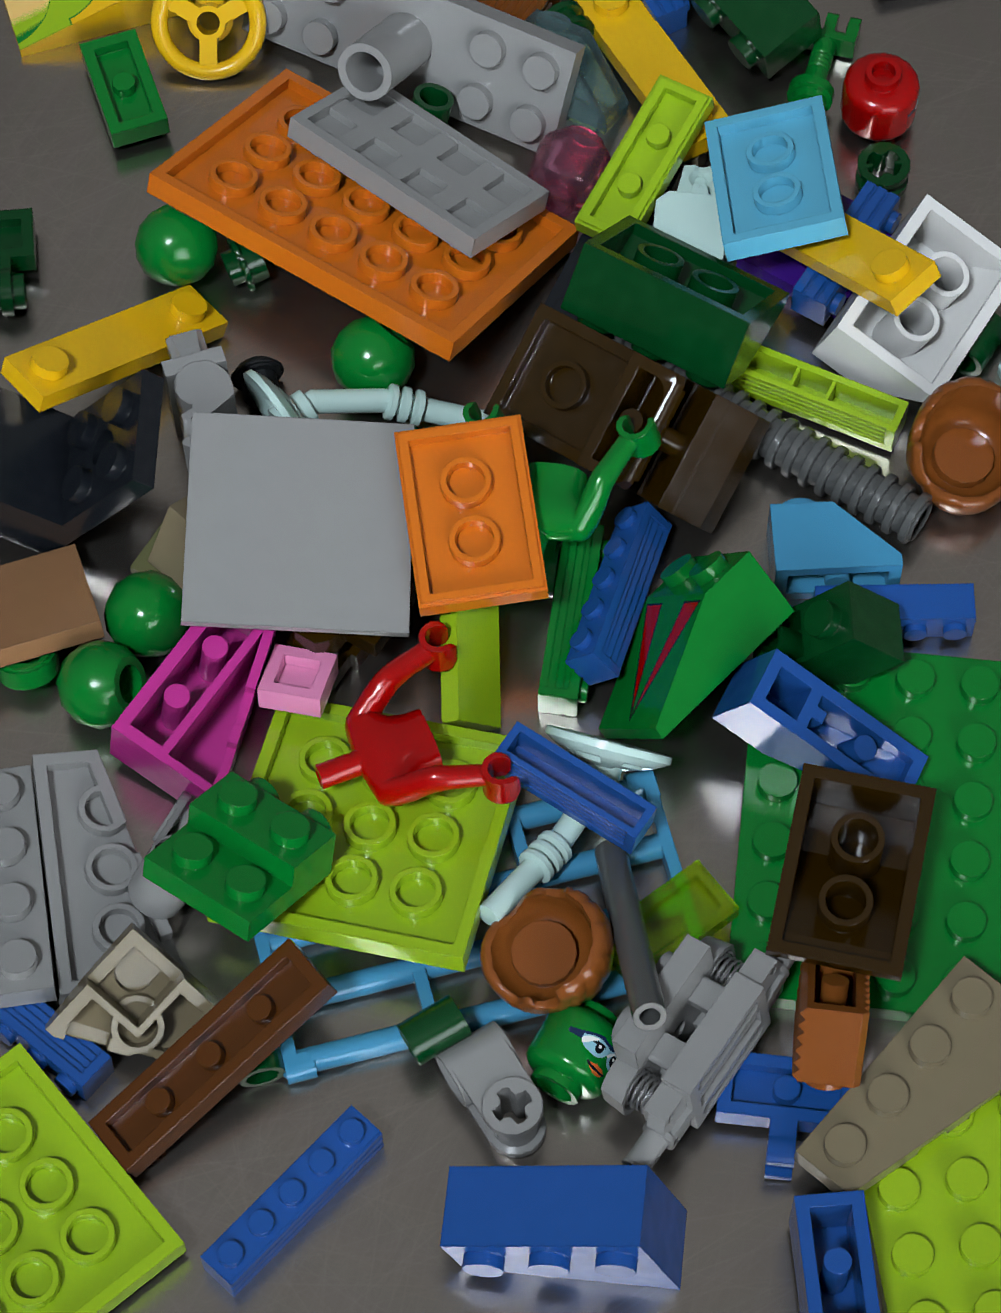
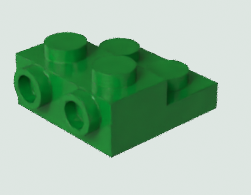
M231 771L190 803L188 823L144 857L143 877L248 942L331 873L336 833L332 832L328 820L320 812L314 809H305L303 812H299L282 802L276 789L267 780L256 777L248 781Z

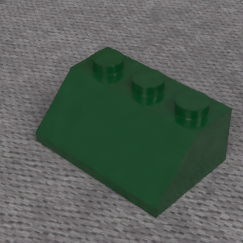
M629 215L584 243L560 308L577 316L578 322L601 334L611 333L631 343L633 351L651 360H666L684 369L685 375L699 385L724 389L744 374L786 305L790 293Z

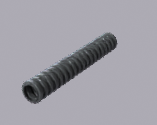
M614 336L612 339L632 349L631 343L617 336ZM653 360L690 380L685 375L684 369L666 360ZM732 383L724 389L702 386L770 422L752 457L753 460L762 457L767 468L774 469L777 466L780 467V473L783 477L788 479L793 475L796 476L799 486L803 488L809 485L814 486L813 491L815 495L823 497L826 494L830 495V501L835 502L839 506L843 503L846 504L847 512L853 516L859 513L864 514L863 519L865 523L873 525L876 522L880 523L881 532L886 535L891 534L893 531L898 534L897 540L902 544L914 540L925 525L933 507L931 494L924 492L919 496L915 493L916 488L913 484L906 483L904 486L898 484L899 478L893 473L885 477L882 475V467L879 465L866 466V460L861 455H855L851 458L848 456L849 450L845 446L841 445L835 449L832 447V440L827 436L817 439L814 429L806 427L801 430L799 428V421L794 418H789L786 421L783 420L782 411L776 408L767 411V405L764 401L758 399L751 402L750 394L744 390L735 393Z

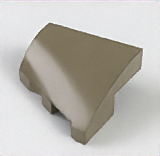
M131 923L71 991L46 1023L45 1030L53 1037L64 1040L65 1035L106 1045L107 1051L126 1056L141 1054L158 1059L221 1000L134 923Z

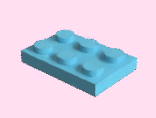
M822 95L704 122L722 243L727 262L848 235Z

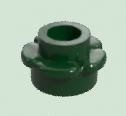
M227 238L229 250L220 253V257L233 285L237 286L245 282L251 292L255 291L254 284L270 278L263 257Z

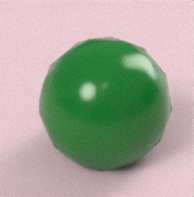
M166 204L152 211L139 225L135 240L137 261L144 273L159 284L181 287L201 280L214 266L218 251L217 232L187 214L176 210L171 205Z
M368 316L353 320L340 330L331 348L332 370L338 384L343 389L388 388L391 383L398 384L401 390L407 385L415 368V347L407 338Z
M154 570L129 574L114 585L106 602L104 611L106 631L116 644L126 646L135 656L147 659L167 655L190 627L181 625L183 589L170 576Z
M106 640L82 644L62 662L56 681L61 706L79 724L99 730L111 728L146 684V674L142 663L126 646Z

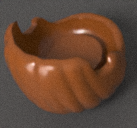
M969 376L940 385L920 406L908 435L906 450L908 471L916 483L921 486L923 493L927 492L932 495V503L948 514L959 516L975 515L988 510L1001 501V386L991 380Z
M569 886L566 889L535 888L525 894L507 916H504L499 922H493L485 933L480 950V964L483 975L502 1000L523 1012L548 1014L563 1011L569 1007L581 1006L584 1001L592 1000L600 992L611 973L615 954V942L611 924L599 904L592 901L586 893Z

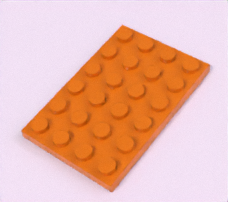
M287 68L149 173L147 193L449 362L576 246L579 234L573 223L545 209L472 258H469L287 137L290 117L332 94Z

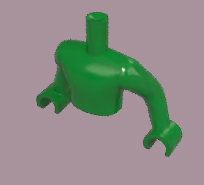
M469 402L463 408L465 422L482 420L481 410L476 402ZM499 404L493 406L491 414L485 419L504 417ZM621 416L616 423L619 437L594 468L589 479L582 470L569 465L549 462L528 463L543 557L548 540L583 542L590 538L606 509L613 486L630 458H646L653 455L659 449L662 437L653 417L648 418L647 425L641 432L634 434V425L630 416Z

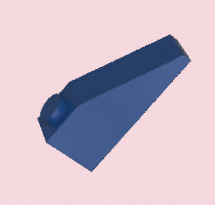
M777 648L746 661L737 667L712 716L714 720L761 753L801 771L803 770L804 763L916 784L928 759V756Z

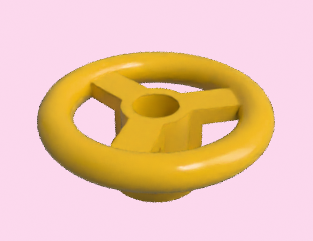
M154 0L150 19L152 37L158 51L166 62L178 72L188 77L205 81L226 79L247 68L262 48L267 27L266 13L262 0H195L194 2L190 0ZM169 10L187 20L191 33L199 39V62L185 56L174 44L168 28ZM203 12L216 14L220 21L219 28L212 31L204 29L199 22L200 14ZM248 12L249 31L245 43L234 56L225 61L218 62L219 41L228 36L234 25V19Z

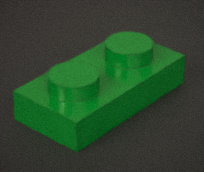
M136 29L79 44L87 74L114 148L170 132L168 118Z

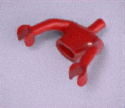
M430 621L420 629L418 635L419 643L380 668L362 691L345 720V731L351 752L314 765L316 776L322 789L362 776L379 804L387 807L402 806L437 792L482 787L484 795L491 802L507 804L516 800L521 790L520 778L517 776L496 779L497 777L507 775L511 770V759L506 754L493 752L483 760L482 764L443 765L434 736L419 708L400 715H383V711L393 695L410 677L424 668L434 672H444L454 667L457 661V647L454 644L440 646L448 640V629L446 625L439 621Z

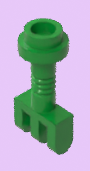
M828 12L824 27L821 28L822 36L806 48L812 51L805 74L797 75L789 84L787 90L788 102L822 95L825 111L827 112L830 109L835 94L834 88L827 81L834 55L853 59L862 19L850 17L846 26V33L839 32L837 27L840 14Z

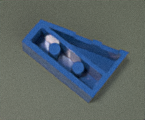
M648 1165L449 1166L440 1247L462 1266L464 1272L479 1277H498L507 1272L680 1290L687 1210Z

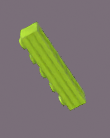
M762 345L744 374L732 382L735 392L744 390L753 399H760L766 404L889 452H892L905 425L909 402Z

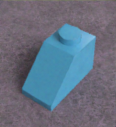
M794 498L782 504H770L766 532L770 579L786 600L813 598L815 586L840 585L847 581L857 585L900 584L903 569L902 553L835 502H815L808 498Z

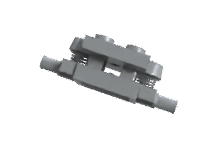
M689 934L685 936L674 953L667 951L661 956L655 966L665 1002L667 1019L661 1027L646 1031L634 1025L629 1005L621 1012L612 1030V1044L616 1060L607 1072L601 1087L604 1100L624 1116L629 1115L636 1109V1111H641V1114H644L646 1123L642 1128L644 1132L628 1155L621 1161L622 1165H648L652 1169L665 1149L673 1150L690 1125L696 1129L700 1127L717 1102V1099L771 1024L769 1010L783 991L784 982L790 974L789 969L795 960L765 955L766 953L754 948L745 963H742L741 960L736 959L733 944L712 936H705L702 940H698Z

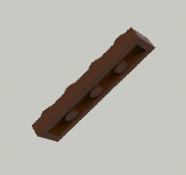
M288 938L94 1116L88 1124L124 1170L138 1177L337 993V990L301 948Z

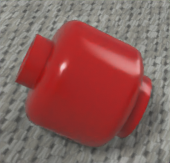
M883 52L865 55L857 59L848 68L843 81L840 107L843 121L852 132L861 138L885 141L904 134L912 125L917 111L920 85L918 75L911 64L897 55Z

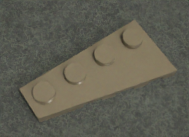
M964 956L862 1073L860 1086L849 1088L798 1147L794 1154L795 1162L832 1192L866 1191L916 1156L922 1147L945 1131L949 1133L969 1119L970 1114L998 1094L1001 1095V984Z

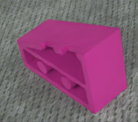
M191 626L112 725L110 754L176 800L185 791L192 795V801H194L233 771L258 695L257 688L274 646L276 630Z

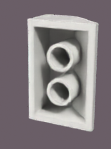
M928 194L900 222L891 238L934 260L941 277L898 316L853 292L812 351L813 355L847 379L895 397L924 402L937 387L951 379L1001 303V248Z

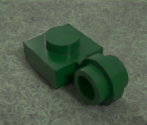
M32 208L0 210V311H2L3 317L16 316V310L27 309L24 273L13 274V272L37 270L35 222Z

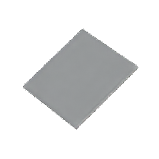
M192 412L181 625L409 637L411 549L394 432L414 430V424Z

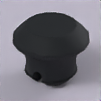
M267 356L248 358L241 362L231 374L233 387L242 390L246 404L255 409H258L248 391L243 373L252 369L267 377L274 385L280 388L278 380L284 372L281 362Z

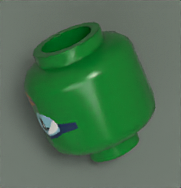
M591 1000L584 1001L581 1006L569 1007L556 1013H548L526 1051L528 1065L533 1070L530 1076L533 1083L550 1097L568 1105H576L579 1099L593 1100L598 1098L602 1094L601 1087L604 1078L616 1060L612 1044V1030L617 1017L606 1007Z

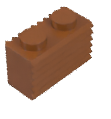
M805 962L801 963L796 1011L794 1013L792 1076L798 1082H805L810 1087L823 1091H835L842 1087L855 1088L860 1086L870 1016V975Z

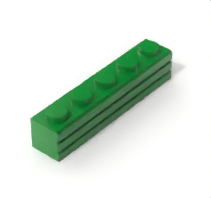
M598 524L590 538L583 542L562 541L538 689V712L576 717L579 703H587L589 685L565 661L571 647L570 639L577 631L582 617L581 609L588 601L593 587L592 579L599 570L604 557L603 549L608 540H604L605 525Z

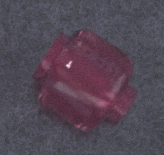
M570 125L550 131L541 139L528 169L527 177L549 190L545 209L560 217L578 215L610 161L611 156L603 140L595 132L582 126Z

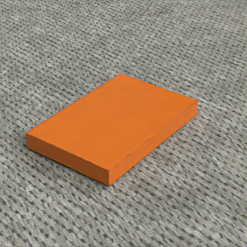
M521 414L394 432L420 617L549 598Z

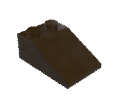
M804 763L765 955L901 982L937 789Z

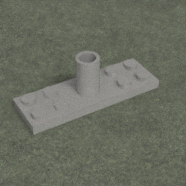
M262 0L267 21L265 39L338 69L339 78L343 86L353 96L362 100L373 101L383 97L393 89L412 100L414 90L418 85L423 83L438 84L448 89L454 97L451 117L548 158L558 151L585 45L476 0ZM248 12L244 13L241 28L249 31Z

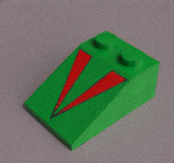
M715 551L709 555L692 557L691 554H686L676 559L664 569L660 575L663 583L647 597L623 661L619 677H617L598 728L606 739H664L795 611L750 551L724 554L720 551Z

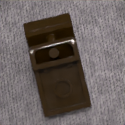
M542 302L483 412L490 415L493 406L499 404L504 416L521 414L524 435L576 462V464L591 472L619 437L616 423L621 416H630L634 425V434L641 432L646 427L648 418L653 417L662 437L659 449L653 455L646 458L631 457L615 485L625 490L633 491L657 507L711 534L770 425V422Z

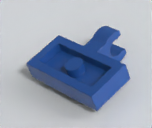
M751 1052L717 1099L715 1122L769 1128L764 1178L791 1181L795 1161L797 1131L811 1133L849 1088L842 1087L835 1091L815 1089L805 1082H798L792 1076V1057Z

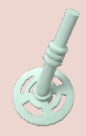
M249 369L243 373L248 391L262 416L319 419L317 414L382 413L385 420L390 421L395 416L398 423H405L409 419V424L416 426L421 421L441 426L465 422L463 417L465 405L426 397V392L421 389H417L413 394L411 387L404 386L400 391L399 385L391 383L388 388L310 389L304 394L297 390L288 396L282 389L258 372ZM480 409L483 420L487 418L489 415L483 413L484 410Z
M546 725L545 733L556 744L617 783L620 781L622 771L653 770L669 766L672 763L673 757L553 725ZM563 813L552 830L541 832L537 839L520 854V864L481 903L480 918L490 926L495 921L499 922L538 883L549 882L554 874L558 873L563 865L567 864L571 859V848L585 829V826Z

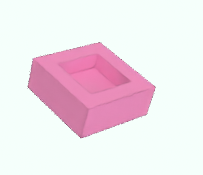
M275 644L257 688L259 707L321 718L339 672L338 655L327 652L314 653L304 648Z

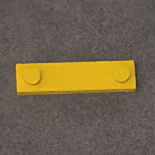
M574 0L579 3L584 11V15L588 16L595 26L592 38L641 105H643L661 74L713 97L714 108L706 121L728 116L659 23L654 20L641 0ZM705 124L685 156L684 162L709 151Z
M846 213L845 219L848 235L779 250L895 316L902 313L941 277L934 260Z
M189 284L4 357L0 373L40 413L135 374L142 369H147L169 360L170 357L165 340L169 336L201 329L206 344L220 339L225 334L228 321Z

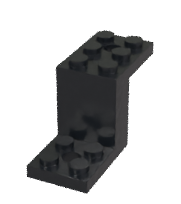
M142 369L121 385L111 389L108 394L85 410L79 411L74 417L53 408L39 413L23 396L0 387V537L40 553L62 548L153 490L164 378Z

